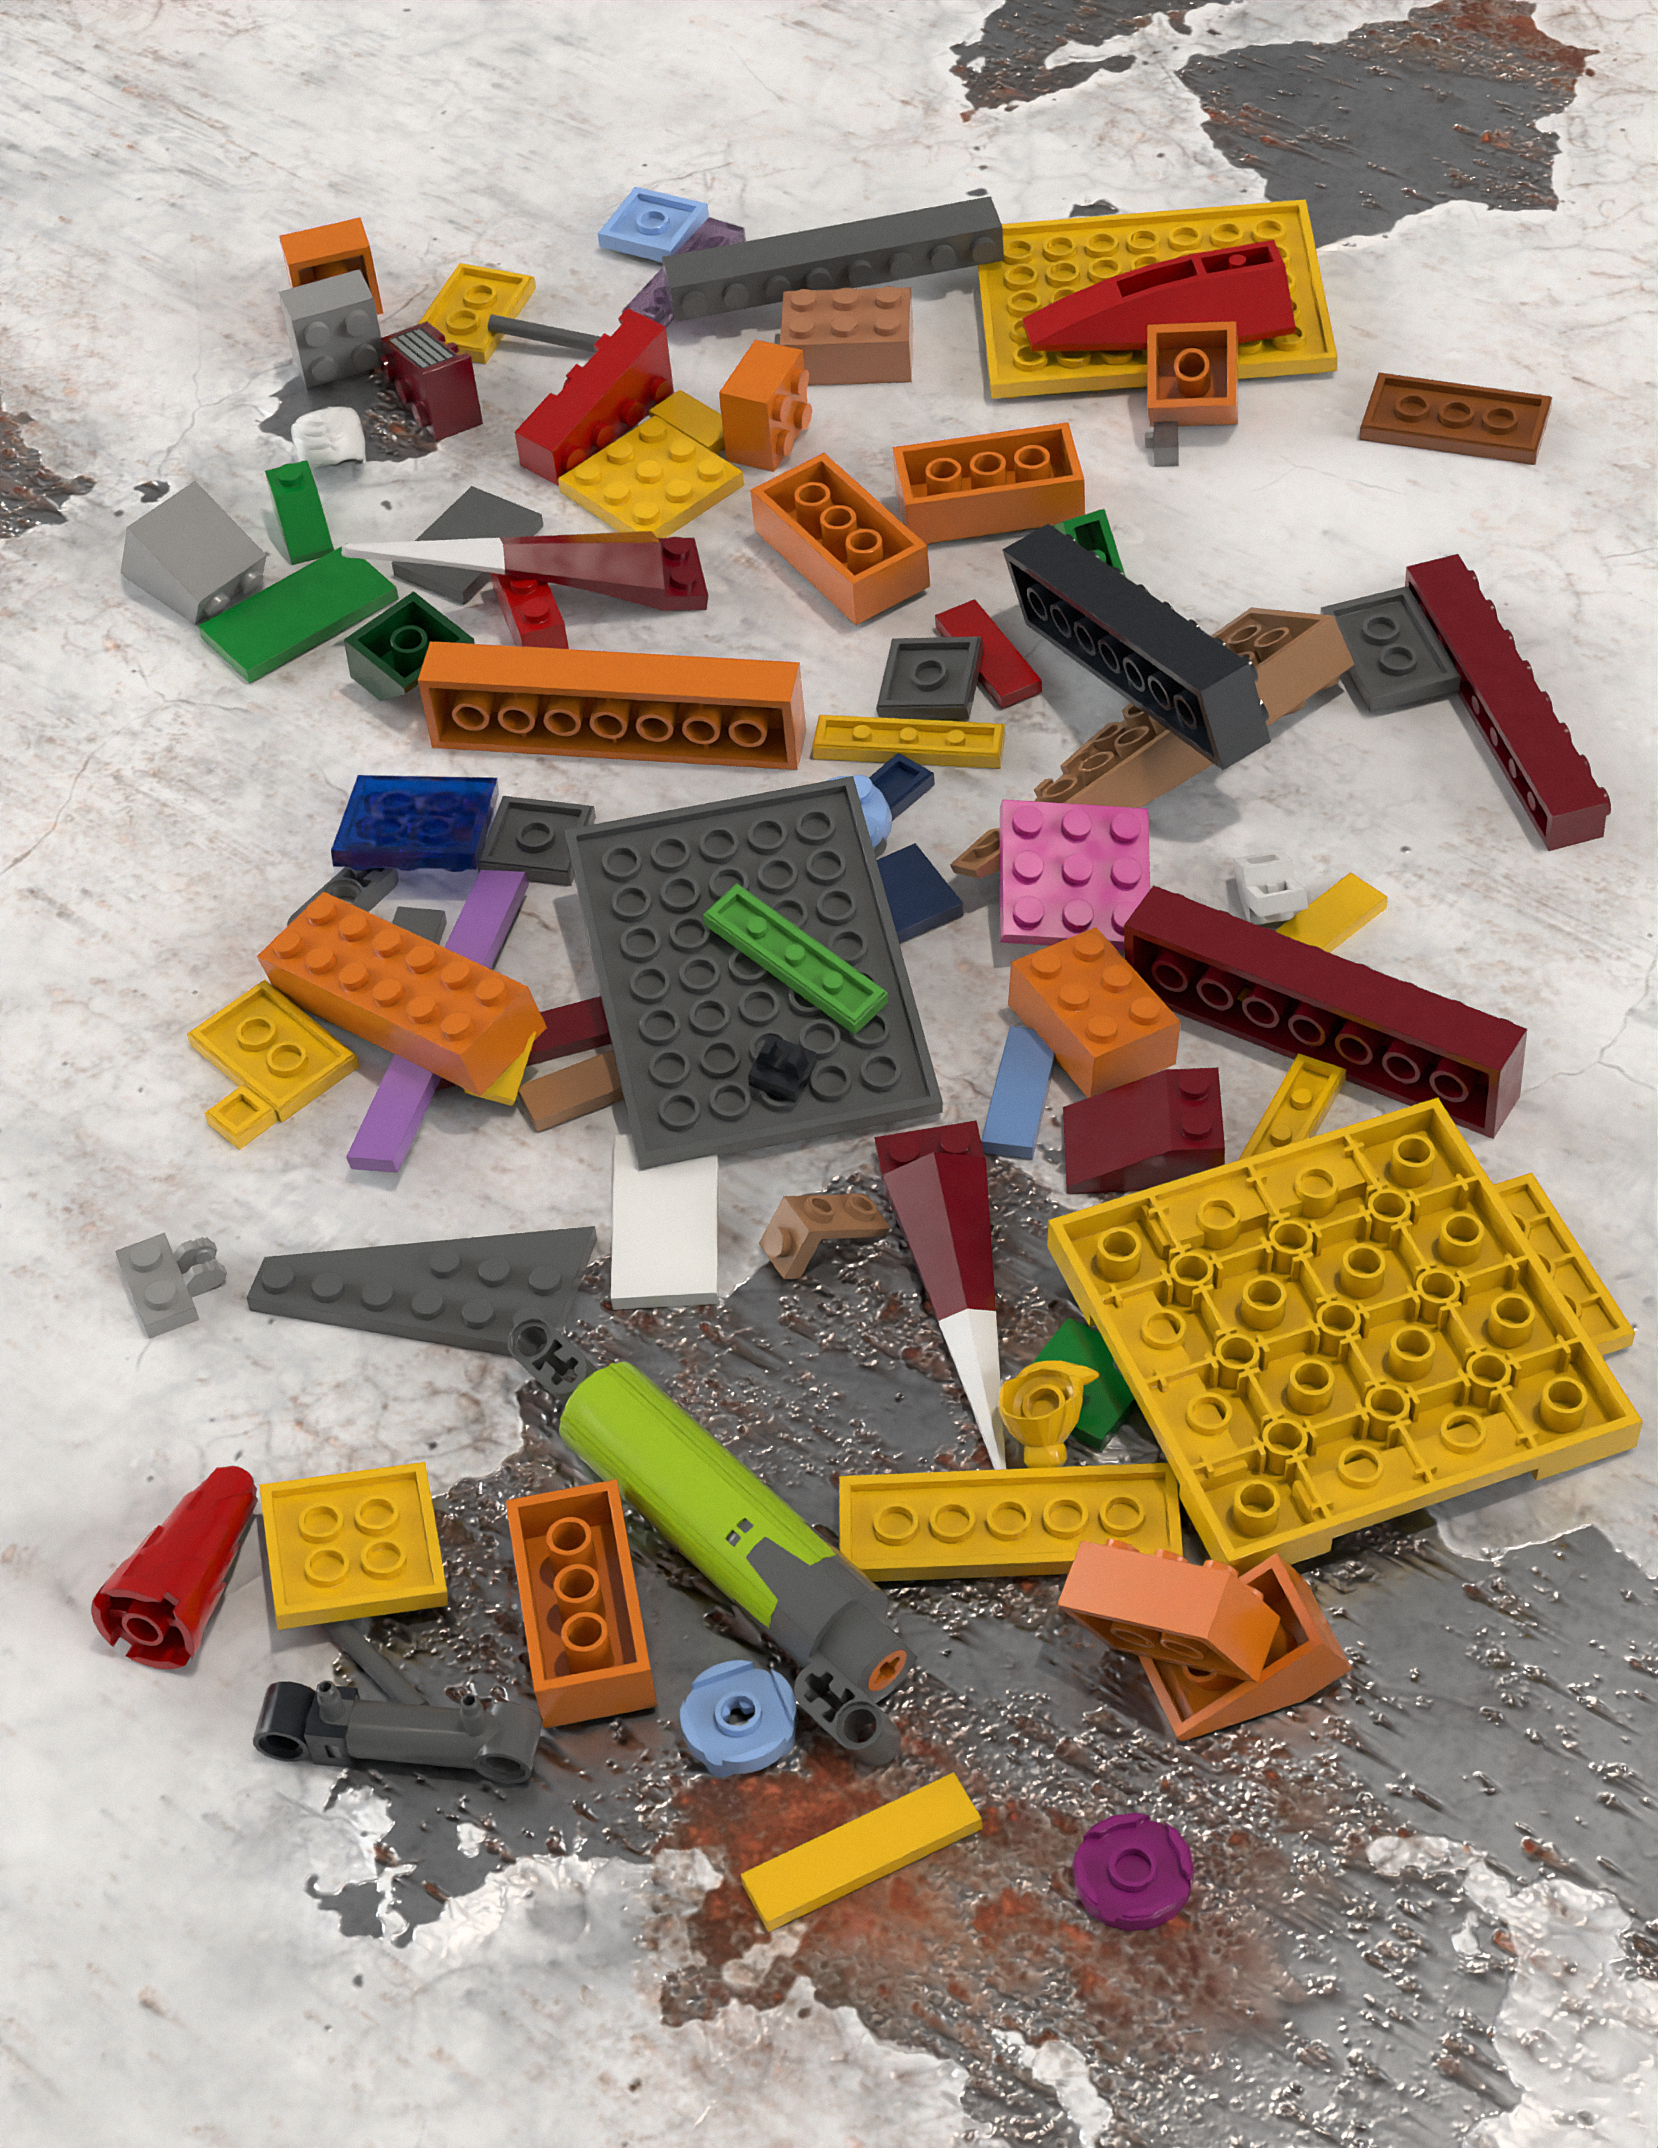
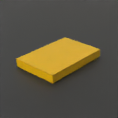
M459 263L418 324L427 321L444 334L446 341L443 343L445 345L452 342L458 345V355L468 353L472 358V362L486 364L506 335L488 331L490 315L516 319L536 289L535 278L524 274Z
M265 979L187 1033L189 1043L196 1051L237 1086L240 1087L244 1084L273 1107L278 1121L281 1123L360 1067L356 1054Z

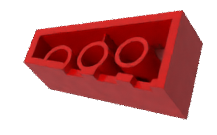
M627 308L618 318L622 325L611 336L604 333L593 345L597 352L583 367L576 364L568 372L561 392L558 395L550 392L515 431L520 466L558 486V478L615 442L647 417L650 409L673 395L674 387L665 326Z

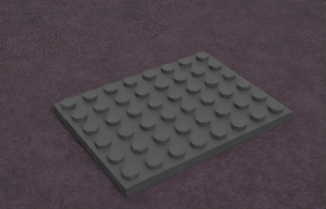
M853 776L565 829L566 843L639 1170L716 1154L717 1157L943 1113L941 1093ZM737 883L887 991L888 1003L854 1035L705 926L703 914ZM769 1035L816 1052L817 1064L796 1103L751 1087L748 1084V1074Z

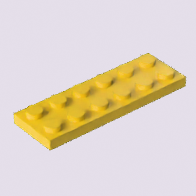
M1169 1463L839 1476L840 1552L873 1582L1069 1574L1081 1540L1105 1545L1107 1539H1116L1137 1548L1139 1553L1154 1555L1156 1549H1163L1183 1557L1177 1478Z

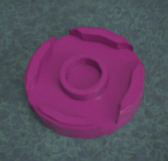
M1128 1813L1112 1815L1089 1829L1084 1835L1083 1842L1078 1847V1851L1075 1853L1073 1877L1076 1895L1089 1914L1107 1926L1127 1931H1138L1156 1928L1175 1918L1189 1900L1194 1881V1867L1190 1847L1178 1830L1166 1822L1164 1826L1159 1822L1151 1821V1816Z

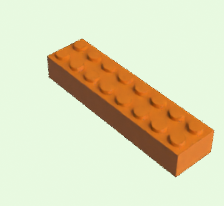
M430 641L418 678L432 748L798 770L806 735L800 662Z

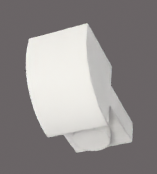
M1282 850L1233 858L1238 891L1248 922L1259 925L1288 920L1298 914L1299 910L1308 909L1306 889L1295 880L1293 861Z

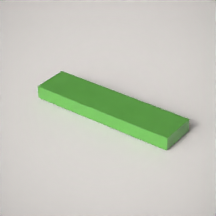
M737 883L703 914L705 926L854 1035L888 1003L887 991Z

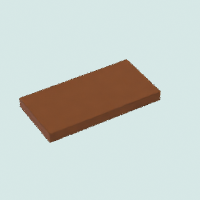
M1378 373L1360 427V440L1535 465L1551 412L1552 397Z

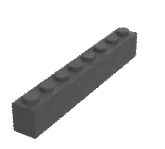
M989 196L662 257L666 292L674 320L677 322L783 302L784 291H797L801 289L811 291L839 290L842 288L854 289L1004 261L1003 227L993 200Z

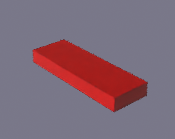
M976 599L935 615V627L943 637H982L985 648L978 680L1001 709L1042 692V680Z

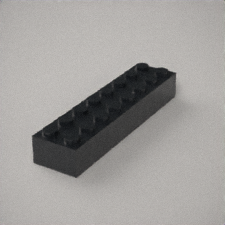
M1049 523L1002 549L1026 625L1221 770L1228 768L1271 742L1266 722L1269 720V714L1258 696L1255 685L1258 681V674L1254 665L1246 656L1240 657L1231 651L1220 638H1213L1201 630L1194 620L1185 619L1175 612L1168 602L1159 601L1142 584L1136 585L1126 578L1119 568H1112L1103 562L1093 550L1087 551L1077 544L1070 534L1064 535Z

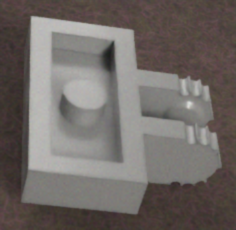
M165 1233L115 1251L149 1339L198 1321L199 1317L192 1297L206 1293L212 1288L216 1289V1287L221 1286L225 1282L227 1271L218 1260L213 1261V1259H216V1251L218 1250L215 1243L208 1237L196 1238L194 1241L190 1240L181 1243L174 1254Z

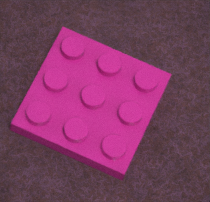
M1003 799L1000 805V943L1051 946L1097 927L1116 950H1124V924L1150 890L1148 809Z

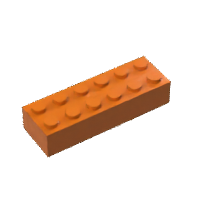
M324 891L257 955L272 986L296 1006L393 1054H397L478 1096H481L524 1052L528 1039L534 1031L536 1032L535 1041L547 1028L528 986Z

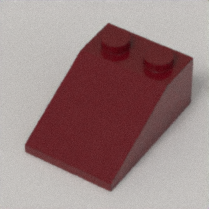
M1219 1067L1166 1069L1063 1107L1067 1194L1142 1191L1225 1165Z

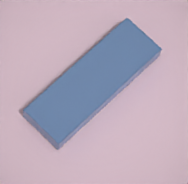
M1009 1027L981 1139L983 1151L986 1154L1033 1159L1056 1060L1055 1053L1032 1028Z

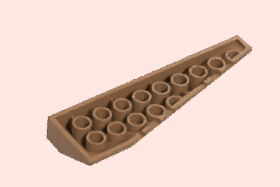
M1251 607L1211 635L1213 638H1220L1227 648L1240 657L1246 656L1254 665L1258 674V681L1255 683L1258 696L1269 714V720L1266 722L1267 727L1282 716L1302 709L1306 705V699L1317 691L1334 686L1339 682L1340 675L1355 665L1337 622L1332 615ZM1129 703L1122 710L1124 716L1122 722L1106 724L1060 765L1063 775L1057 781L1045 779L1034 789L1037 799L1034 801L1140 808L1213 765V763L1141 709ZM1000 828L988 830L950 864L953 872L980 879L1000 871Z

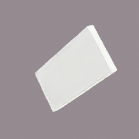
M614 1135L611 1303L613 1310L719 1304V1177L717 1154L639 1170L632 1135Z

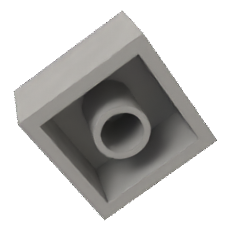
M360 269L279 292L293 359L306 388L380 368L379 357L384 356L374 298Z

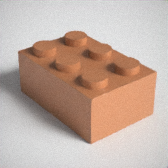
M887 286L872 289L842 288L839 290L811 291L801 289L797 291H784L780 345L803 350L804 367L809 372L808 385L912 382L913 313L911 287L896 288Z

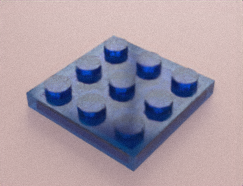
M357 775L331 848L333 867H350L354 870H366L369 868H398L402 871L445 869L450 872L477 870L499 795L498 778Z

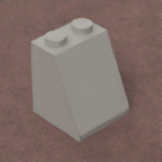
M194 481L127 527L121 574L193 624H197L207 616L213 618L222 613L229 605L230 600L241 592L248 594L256 589L264 578L263 571L267 555L207 492Z

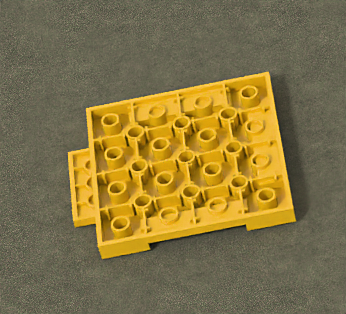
M1439 1098L1048 1220L1047 1247L1089 1327L1096 1325L1178 1479L1180 1483L1179 1498L1212 1560L1235 1568L1239 1572L1238 1578L1276 1553L1291 1565L1330 1552L1332 1539L1527 1472H1531L1535 1481L1637 1447L1643 1420L1602 1357V1355L1632 1346L1635 1331L1534 1174L1531 1172L1493 1185Z

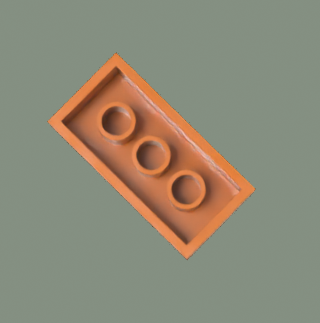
M1069 422L892 447L895 489L903 524L925 544L1043 527L1048 523L1052 526L1085 515L1084 476Z
M825 453L750 490L755 531L855 625L930 587L928 545Z
M617 1479L505 1500L533 1686L540 1717L543 1720V1729L658 1707Z

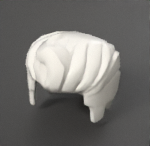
M341 406L313 411L301 416L292 425V439L298 460L300 462L308 460L311 471L321 465H336L347 459H358L360 464L365 463L364 434L360 418L352 408Z

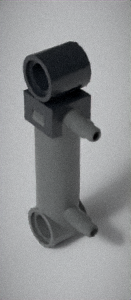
M329 1680L318 1684L316 1691L300 1683L281 1681L271 1684L266 1690L253 1736V1745L263 1755L285 1762L304 1760L310 1753L314 1765L354 1768L356 1758L475 1769L484 1777L496 1782L520 1783L526 1781L531 1776L543 1720L533 1709L511 1702L496 1703L484 1711L482 1703L479 1702L478 1697L474 1694H467L462 1697L460 1701L461 1708L458 1709L360 1699L357 1688L335 1686Z

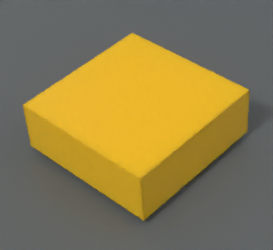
M244 1084L204 1113L207 1124L239 1150L278 1122L275 1109Z

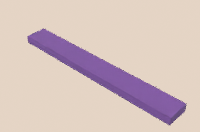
M480 870L444 948L491 969L529 886L526 873ZM394 1054L346 1156L351 1169L399 1172L439 1084L440 1076Z

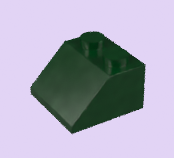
M413 591L345 638L344 645L350 677L379 701L404 695L419 685L418 678L430 641L475 644L474 638Z

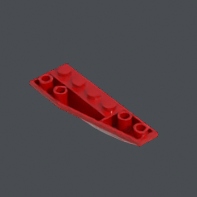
M1274 240L1194 253L1150 264L1091 285L1022 318L1023 328L1032 352L1147 350L1148 325L1236 321L1238 344L1295 334L1296 330L1286 267Z

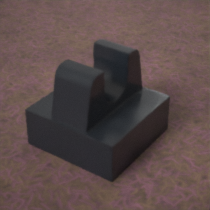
M769 1035L748 1074V1084L751 1087L796 1103L817 1064L816 1052Z

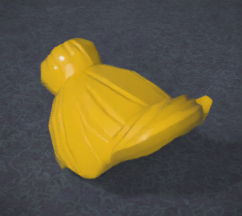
M1042 1361L1025 1367L1014 1379L1005 1381L1001 1386L999 1413L1007 1431L1021 1444L1025 1445L1024 1463L1028 1468L1064 1466L1068 1459L1064 1441L1078 1423L1083 1402V1385L1096 1380L1099 1377L1097 1371L1083 1365L1064 1361Z

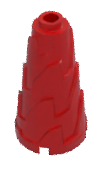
M238 1466L217 1467L201 1485L181 1499L161 1526L158 1525L145 1537L131 1557L124 1560L99 1589L91 1605L93 1622L99 1633L112 1647H114L119 1637L132 1645L125 1657L145 1666L168 1670L184 1667L190 1657L191 1660L201 1646L205 1627L227 1585L223 1580L242 1541L239 1538L258 1502L256 1497L257 1488L249 1472Z

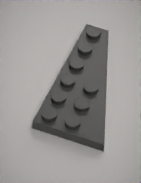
M595 1226L269 1256L264 1257L246 1299L250 1311L513 1357L508 1350L507 1341L510 1331L522 1319L531 1316L541 1317L562 1334L596 1244L597 1235ZM543 1344L541 1347H539L535 1352V1355L543 1351L546 1344Z

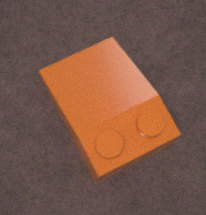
M1278 1553L1238 1578L1244 1585L1255 1588L1263 1593V1602L1281 1617L1258 1683L1137 1655L1176 1737L1181 1742L1304 1701L1352 1670L1308 1583Z

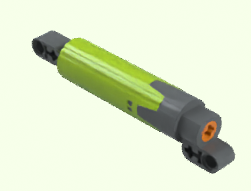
M531 1316L518 1322L509 1333L507 1341L508 1350L515 1360L565 1406V1411L560 1417L561 1422L559 1426V1434L563 1443L604 1481L617 1479L620 1496L803 1668L795 1681V1699L818 1724L852 1756L866 1766L877 1767L893 1759L900 1748V1730L876 1702L889 1695L901 1684L911 1671L917 1656L884 1624L889 1608L886 1593L635 1365L625 1361L616 1364L611 1363L609 1366L598 1370L548 1321L541 1317ZM543 1344H546L543 1351L535 1355L537 1349L541 1347ZM569 1369L577 1376L576 1380L571 1384L562 1377ZM829 1690L845 1703L838 1712L822 1699ZM876 1722L877 1727L874 1735L866 1742L858 1743V1736L862 1728Z

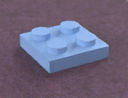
M634 187L598 232L599 247L662 263V257L682 253L709 218L708 204Z

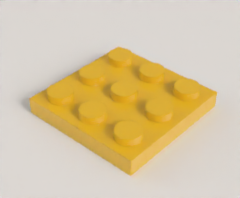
M655 415L558 478L561 493L617 531H652L657 538H667L743 487L744 476L743 471Z
M426 1462L259 1484L277 1630L448 1606L447 1587Z

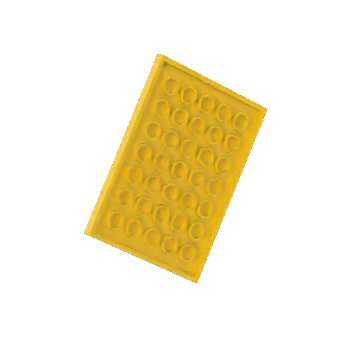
M1306 199L1002 224L1004 261L977 265L991 399L1147 387V350L1032 352L1023 328L1022 318L1091 285L1150 264L1189 254L1269 240L1275 241L1286 267L1296 330L1295 334L1279 336L1274 339L1239 343L1238 379L1272 378L1282 375L1318 374L1320 372L1337 371L1338 357Z

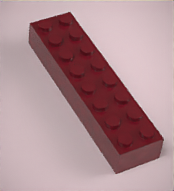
M1154 885L1124 924L1125 960L1172 1012L1295 1060L1299 1053L1346 1069V1081L1409 1106L1439 1098L1456 1125L1491 1139L1495 1138L1520 1098L1527 1028L1516 1025L1507 1019L1495 1017L1469 1007L1460 1001L1451 1000L1422 989L1411 982L1396 979L1373 970L1364 964L1344 959L1326 952L1317 946L1305 944L1279 934L1273 929L1261 927L1235 917L1226 911L1214 909L1188 899L1184 895L1173 893ZM1244 988L1251 990L1243 1002L1237 999Z

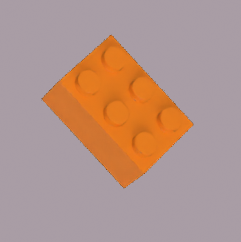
M1097 927L1011 962L1008 1005L1027 1028L1034 1029L1055 1053L1057 1063L1087 1098L1147 1077L1176 1064L1181 1021Z
M1107 1539L1105 1545L1081 1540L1057 1604L1110 1649L1255 1683L1259 1681L1281 1619L1278 1614L1263 1602V1593L1255 1588L1244 1585L1238 1579L1239 1572L1225 1563L1205 1560L1203 1566L1190 1564L1184 1557L1163 1549H1156L1154 1555L1139 1553V1550L1132 1545L1116 1539Z

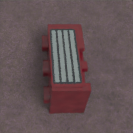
M427 321L380 338L384 356L379 357V364L385 379L388 382L392 380L395 382L396 390L404 405H411L418 426L420 428L426 427L436 442L483 424L472 358L468 353L458 355V345L454 342L445 345L443 343L446 341L444 334Z

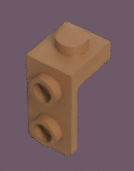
M865 1194L784 1196L759 1245L783 1279L801 1278L821 1239L884 1237L890 1226L877 1210L876 1204Z

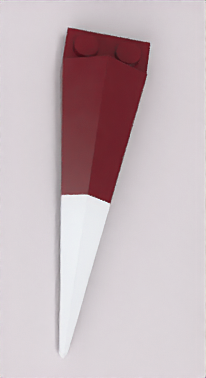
M652 531L342 545L341 555L346 558L430 564L504 574L532 580L537 579V581L586 590L662 611L707 610L709 596L695 538H657Z
M977 1120L874 1137L884 1193L900 1227L944 1335L994 1470L1006 1469L1003 1420L999 1413L1001 1382L987 1166Z

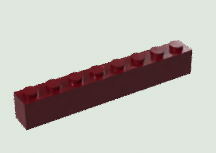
M1459 554L1406 566L1405 586L1410 588L1460 675V687L1456 692L1548 851L1604 837L1606 816L1611 813L1609 795L1606 789L1598 787L1593 779L1586 756L1583 754L1579 755L1572 744L1568 726L1564 722L1560 723L1554 714L1548 693L1541 691L1536 684L1530 663L1527 660H1522L1518 654L1512 633L1508 629L1504 630L1500 624L1494 603L1490 599L1486 600L1482 594L1476 573L1473 570L1467 569Z

